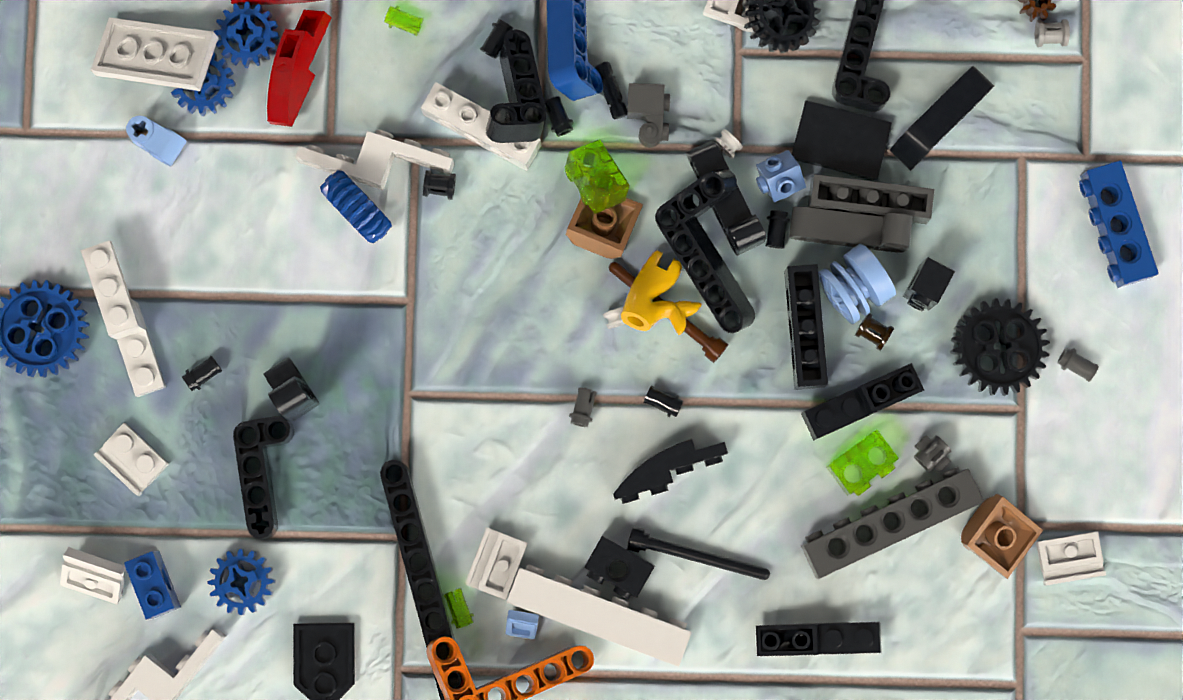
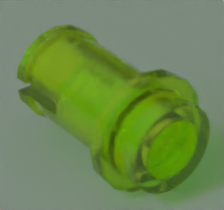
M397 5L396 7H389L384 23L389 24L388 28L394 26L414 34V36H418L424 18L404 12Z
M462 588L444 594L453 618L451 624H455L456 629L474 623L472 620L474 614L469 612Z

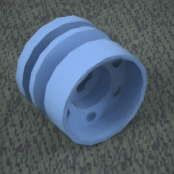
M861 243L844 254L846 270L834 261L830 264L831 272L826 268L818 272L819 281L829 302L851 324L860 320L859 312L864 316L870 313L867 298L879 307L896 295L895 287L881 263Z

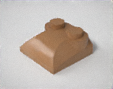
M588 182L565 235L574 245L605 258L615 259L621 257L643 204Z
M996 494L984 500L968 521L961 533V543L966 549L975 553L1008 579L1043 530L1006 498Z

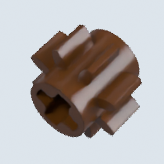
M1018 0L1023 3V8L1019 13H1026L1030 16V22L1039 16L1043 21L1048 18L1046 10L1053 11L1056 8V4L1051 3V0H1039L1038 4L1040 7L1035 6L1034 0Z

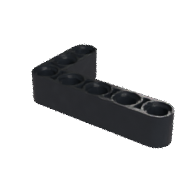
M720 169L703 175L661 205L656 211L655 221L720 327L728 333H736L751 326L755 320L754 309L697 219L732 194L736 189L737 179L732 171ZM716 178L721 181V191L715 185ZM693 194L699 199L698 206L693 202ZM671 210L676 214V222L671 218ZM687 235L692 240V247L686 241ZM702 261L707 263L708 273L703 269ZM718 286L723 289L724 298L719 295ZM734 311L738 313L740 323L734 319Z

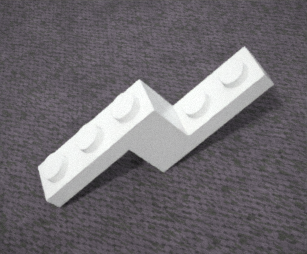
M376 130V133L367 131L356 165L353 164L354 160L350 157L337 154L336 158L325 155L324 149L313 145H308L307 149L299 146L295 156L301 164L332 174L337 170L344 171L353 181L384 190L395 157L451 175L455 165L453 159L449 158L450 154L437 148H433L432 152L421 149L422 145L416 141L405 139L403 143L394 140L392 134L382 130Z
M109 240L81 250L108 335L118 342L135 396L140 397L166 388L139 303L130 298L113 243Z
M212 629L210 633L207 630L204 631L195 642V645L198 647L191 657L185 655L175 669L179 671L177 675L151 654L145 655L143 658L138 656L128 668L131 674L124 682L119 680L108 694L111 697L110 700H131L138 690L150 700H177L227 636L219 629Z

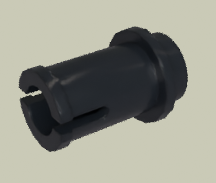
M498 19L497 23H492L493 29L483 46L480 47L482 52H486L485 54L494 59L497 58L501 50L505 34L514 29Z
M556 96L544 102L546 112L553 126L551 131L555 132L558 137L570 133L573 130L572 125L574 122L568 118L561 102V97Z
M771 210L770 216L766 217L769 220L765 246L784 249L786 226L790 222L788 212Z
M210 356L191 371L187 369L185 371L186 374L182 378L191 391L195 389L200 390L202 384L218 373H221L222 370L215 359Z
M651 385L643 403L668 413L667 417L670 418L671 415L677 417L684 401L679 399V395L674 397Z

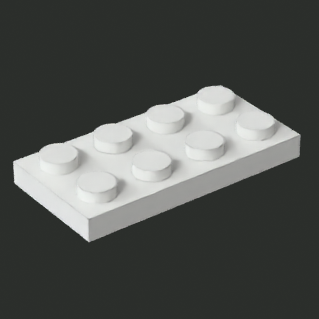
M109 17L91 71L96 76L200 91L218 36L211 31Z

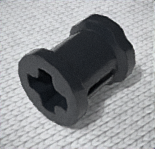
M426 170L423 196L428 197L429 194L447 196L448 200H453L456 174L451 173L450 176L432 174L431 170Z

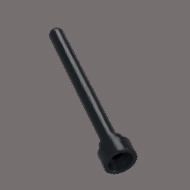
M633 526L629 536L627 550L639 553L640 550L646 551V549L761 580H767L770 577V571L766 568L649 537L650 534L645 533V529Z

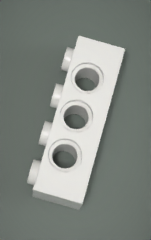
M436 82L421 107L424 116L528 171L541 147L540 138L532 142L496 143L491 141L486 135V125L490 111Z

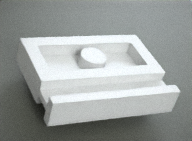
M123 423L103 444V447L94 454L101 463L137 496H140L147 486H150L169 465L163 457L126 423Z
M486 527L465 585L507 600L528 543Z
M1098 532L1036 542L1044 585L1106 575Z
M68 547L63 555L65 560L62 564L60 585L118 604L123 593L124 571L126 567Z

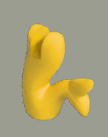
M655 250L642 266L631 285L621 312V319L626 325L634 329L648 331L660 319L669 318L677 334L681 335L686 328V317L695 314L700 309L702 303L691 301H652L676 283L682 270L681 262L675 258L667 270L660 268L659 265L663 252Z

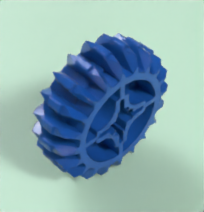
M337 170L333 175H329L320 186L321 192L328 201L368 242L375 243L382 239L392 227L391 221L344 171Z

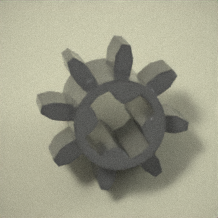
M926 435L914 446L918 450L914 458L928 472H931L934 468L938 472L942 471L951 462L947 457L952 452L950 447L937 435L932 439Z

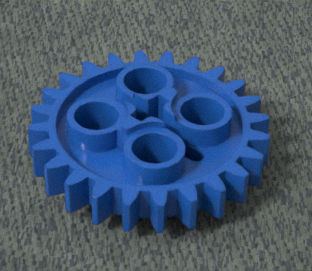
M33 280L32 286L29 288L27 284L22 282L20 283L21 292L11 288L9 289L12 296L10 300L2 296L0 298L5 305L3 308H0V348H2L0 358L9 357L5 363L7 367L11 368L17 364V373L22 374L27 368V376L34 377L38 370L40 377L46 378L48 369L52 374L58 375L59 365L69 369L67 361L69 358L76 361L79 360L78 356L74 353L76 349H86L79 342L80 339H89L87 334L82 333V329L90 326V323L80 319L87 314V311L77 310L82 303L81 300L74 299L70 301L74 293L67 290L62 294L63 286L60 284L55 285L52 289V283L45 280L41 288L39 281ZM32 302H37L38 312L29 317L27 314L28 305ZM51 304L52 309L47 313V307ZM59 314H64L66 318L64 326L56 329L53 323L55 317ZM41 325L45 328L44 332H37L34 330L35 326ZM19 329H24L25 339L23 342L16 344L14 341L15 332ZM46 341H51L53 346L52 352L47 356H43L41 354V346ZM32 345V351L27 353L28 347Z

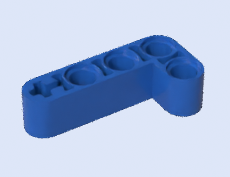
M547 0L548 72L551 83L572 101L601 93L603 90L601 75L595 67L588 63L586 0Z

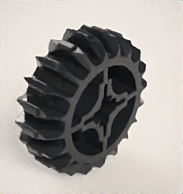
M744 0L742 5L748 8V10L743 12L741 16L749 18V22L745 24L744 28L753 29L754 32L751 34L750 39L760 38L758 47H764L768 44L769 52H774L778 49L780 53H786L789 49L792 51L798 50L800 45L803 46L809 42L808 37L815 35L816 31L812 26L819 25L821 21L814 17V15L820 13L821 9L814 7L813 3L818 0H775L769 3L764 2V0ZM798 23L793 34L783 35L784 29L788 27V24Z

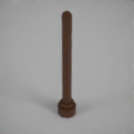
M617 262L609 264V271L631 288L636 277ZM657 296L652 301L655 302L665 300H663L660 296ZM686 318L684 332L699 343L705 352L704 356L715 363L729 344L720 337L718 339L714 336L710 338Z

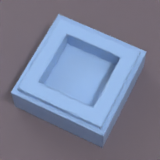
M509 610L505 634L535 639L539 615Z

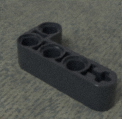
M856 0L835 74L832 96L840 104L869 112H877L889 100L890 88L882 80L865 76L884 0H871L872 8L868 16L863 15L866 8V0ZM858 26L866 28L869 36L865 38L857 36L854 28ZM850 54L857 55L861 59V64L858 66L849 64L847 56ZM843 82L850 83L853 86L854 92L851 94L842 93L839 84ZM868 91H879L882 95V101H872L868 96Z
M514 29L505 34L499 58L509 103H500L493 106L486 125L487 137L496 143L536 141L541 136L547 117L531 40L524 31Z
M972 66L907 129L889 151L911 171L993 89L994 85L976 67Z
M714 139L686 152L688 161L697 179L716 170H730ZM716 178L715 185L721 191V181ZM738 185L732 194L712 207L736 256L765 242L766 234L762 224L755 214H751Z
M289 357L263 373L273 389L268 393V396L283 417L295 421L320 405L316 396Z
M280 416L244 421L239 423L233 431L246 526L250 535L257 539L271 538L278 530L267 448L287 444L294 436L293 424ZM277 423H283L286 427V433L280 439H275L272 435V428ZM247 428H253L256 432V438L250 444H245L242 439L243 431ZM257 457L260 460L261 467L257 473L250 474L246 468L247 462L251 458ZM262 487L265 492V498L261 503L255 504L251 499V493L255 488ZM253 508H268V512H261L263 521H269V527L264 529V533L262 530L256 529V524L261 523L260 513H253Z

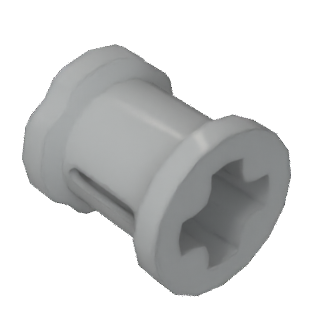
M1062 19L1060 23H1044L1042 20H1037L1034 32L1036 46L1042 47L1043 44L1058 43L1061 46H1068L1070 37L1068 20Z

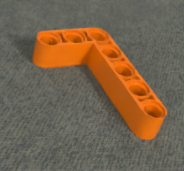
M450 637L436 638L429 643L426 651L445 700H488V693L492 688L499 690L501 700H525L586 673L594 664V655L589 648L581 645L573 646L475 688L455 640ZM441 642L445 643L450 650L449 656L445 660H441L436 655V647ZM576 651L583 656V664L580 668L574 667L571 661L572 655ZM548 663L552 664L556 669V676L551 681L544 676V668ZM452 671H456L461 676V684L456 689L450 687L447 680ZM521 675L526 677L529 683L528 689L524 693H521L516 688V680Z

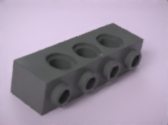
M814 174L810 182L808 207L884 217L887 213H899L912 216V223L927 224L932 216L934 189Z

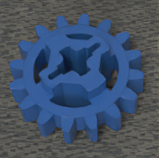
M245 2L244 9H240L235 3L233 4L234 12L230 13L224 10L223 13L226 19H217L216 21L221 27V30L214 31L218 38L221 39L217 41L216 47L224 49L221 53L225 59L231 57V62L235 66L240 60L245 68L249 67L250 61H254L257 66H260L259 58L264 57L270 60L269 49L277 50L273 40L280 39V35L272 30H275L278 24L276 21H270L272 14L269 11L262 14L263 8L260 4H257L252 9L250 3ZM254 18L260 20L266 29L256 26ZM238 19H240L234 26H232V24H233L235 21H237ZM249 28L252 34L248 35L245 42L241 35H246ZM228 41L238 43L240 52L234 50ZM262 44L260 48L254 51L255 48Z
M213 52L209 66L216 68L221 76L211 74L208 67L205 76L208 83H203V88L200 91L177 88L171 92L174 98H180L177 104L181 108L188 105L187 111L190 114H193L196 109H198L201 116H205L206 109H210L216 114V106L220 104L225 108L227 104L224 98H233L234 96L228 90L229 87L236 86L235 81L228 78L234 73L231 68H225L227 62L224 58L217 61L218 56L215 52ZM184 90L188 92L194 91L196 101L190 99ZM216 91H219L213 98L210 99V97H211Z
M239 549L237 556L232 551L226 552V561L222 558L216 559L220 566L218 569L210 568V572L215 575V579L207 581V584L215 585V590L210 593V596H219L220 599L216 605L221 607L227 604V613H232L235 608H238V614L244 615L246 607H248L251 613L257 612V603L262 606L267 604L263 598L264 595H273L274 593L268 589V584L276 583L275 579L268 578V574L273 571V567L264 568L263 565L267 559L261 557L256 560V551L251 550L248 556H246L244 549ZM240 561L251 563L257 569L252 571L246 570ZM228 568L229 576L227 581L222 583L224 572ZM238 575L248 578V582L244 584L245 589L243 587H236L235 582L239 580ZM261 580L260 590L255 596L253 590L256 583ZM235 593L239 595L243 603L230 599L227 594Z

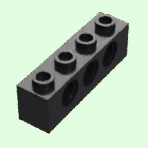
M818 264L787 266L784 271L794 390L825 388L828 385Z

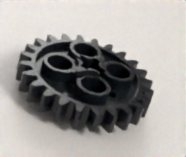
M998 298L992 300L991 307H989L986 301H982L980 303L981 311L974 306L970 308L972 318L967 315L961 316L965 326L956 325L954 329L960 333V336L951 338V341L958 344V347L951 350L950 353L960 357L953 365H963L964 367L959 376L969 374L971 377L967 384L970 386L977 381L979 383L978 392H982L986 387H989L991 396L996 394L998 388H1000L1002 396L1008 395L1009 387L1016 394L1020 392L1019 383L1025 388L1030 387L1031 383L1028 377L1035 380L1039 379L1040 376L1035 369H1045L1046 365L1040 359L1050 356L1048 352L1042 350V347L1050 344L1048 340H1041V335L1046 333L1047 329H1037L1036 327L1040 323L1041 318L1031 320L1030 316L1033 310L1029 309L1024 313L1021 312V302L1016 304L1014 308H1011L1010 299H1006L1003 305L1000 306ZM995 321L1000 322L999 335L997 328L995 326ZM1011 323L1018 326L1020 335L1017 339L1008 335V324ZM979 326H984L989 330L990 338L988 341H982L978 338L977 329ZM999 341L1001 345H1006V350L1001 353L1000 350L994 349V345ZM1012 353H1017L1022 357L1023 365L1020 369L1011 365L1010 356ZM982 356H988L992 359L993 368L991 371L982 369L980 365ZM1001 360L1005 368L1004 374L1000 372Z

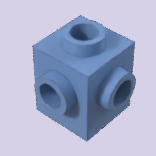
M789 150L776 156H771L765 161L756 164L759 177L756 178L757 185L762 194L768 193L773 202L785 199L807 188L800 165Z

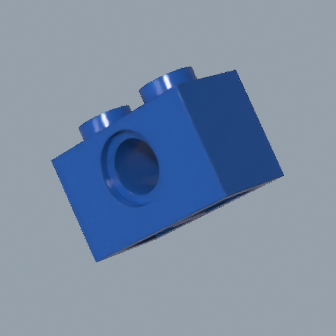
M151 551L124 562L146 620L157 618L181 608L160 551Z

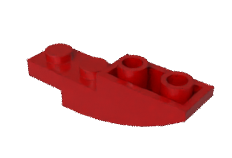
M303 10L295 30L285 29L274 57L268 87L267 121L270 124L292 127L315 78V74L309 70V67L332 19L325 11Z

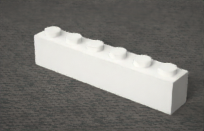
M527 564L526 570L519 568L507 603L679 667L691 635V631L686 630L687 623L671 617L668 623L657 619L659 613L641 607L640 612L628 608L630 604L628 601L615 596L612 597L611 601L600 598L601 591L584 585L583 591L571 587L572 580L558 575L555 576L554 580L543 576L545 570Z

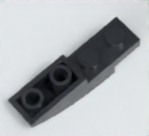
M910 363L802 412L801 415L814 441L924 391V388L913 364Z
M690 439L659 452L636 468L613 493L614 500L621 499L622 504L640 499L638 493L650 490L652 496L669 491L667 485L673 483L670 471L675 470L677 475L694 471L693 465L705 462L707 467L723 462L722 456L728 454L725 442L695 450L693 440Z
M836 622L757 625V656L882 653L881 623Z

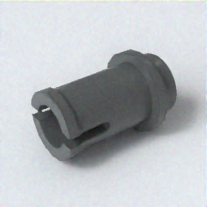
M1065 348L1057 362L1061 365V369H1069L1088 382L1092 380L1099 368L1097 364L1078 355L1074 348L1071 350Z
M578 388L574 411L569 414L571 424L588 427L589 422H592L593 419L590 416L595 396L597 395L596 391Z

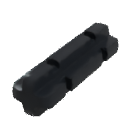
M608 61L596 65L595 68L601 75L603 93L607 104L611 106L609 110L613 119L623 118L627 115L628 111L625 103L621 101L623 97L615 76H612L611 64Z

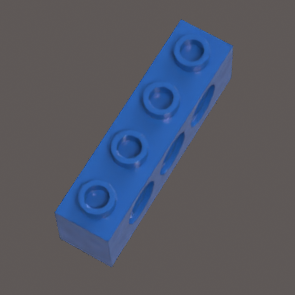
M1121 160L1084 172L1080 176L1079 187L1083 197L1088 198L1091 207L1088 210L1089 218L1093 226L1097 225L1100 234L1098 245L1102 254L1107 255L1109 262L1107 271L1110 280L1116 283L1117 288H1121L1158 275L1159 272ZM1103 190L1112 194V204H1107L1102 200L1101 192ZM1111 219H1118L1121 222V232H1115L1111 228ZM1121 247H1127L1131 251L1132 258L1130 261H1126L1121 257Z

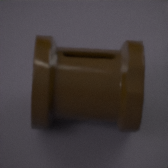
M869 313L858 327L855 336L864 337L877 345L876 349L881 351L891 336L894 327H886L873 319L872 314ZM868 328H871V329L875 330L876 332L880 333L881 335L879 336V335L875 334L874 332L870 331Z

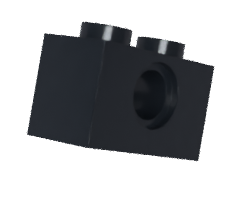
M927 257L918 266L902 297L908 299L907 304L919 311H924V309L930 310L939 303L955 271Z
M601 536L584 568L589 570L586 575L587 577L601 585L607 580L615 585L613 589L615 593L628 600L631 595L636 598L638 597L655 565L604 536ZM615 560L624 562L627 567V572L622 578H614L609 573V566Z

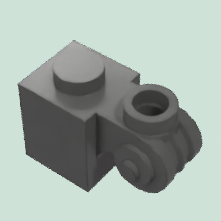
M629 83L627 119H644L647 122L639 130L638 137L640 143L645 147L652 148L661 141H668L669 123H663L664 111L669 112L670 94L664 93L665 85Z

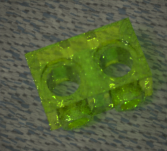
M600 139L569 151L565 164L566 176L571 182L575 183L583 203L589 205L594 214L625 201L630 185Z
M874 430L828 464L826 468L847 496L852 493L859 496L872 486L869 481L876 475H879L882 479L896 468L893 463L899 458L880 432ZM872 448H878L883 453V461L879 465L873 464L869 460L868 454ZM847 466H854L859 471V479L855 483L847 481L844 476Z

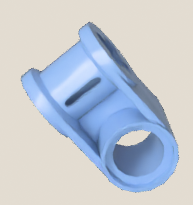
M144 116L131 118L126 126V132L136 146L147 151L154 158L170 167L187 142L177 133L160 126ZM138 128L141 130L146 128L148 133L146 135H138L136 130Z

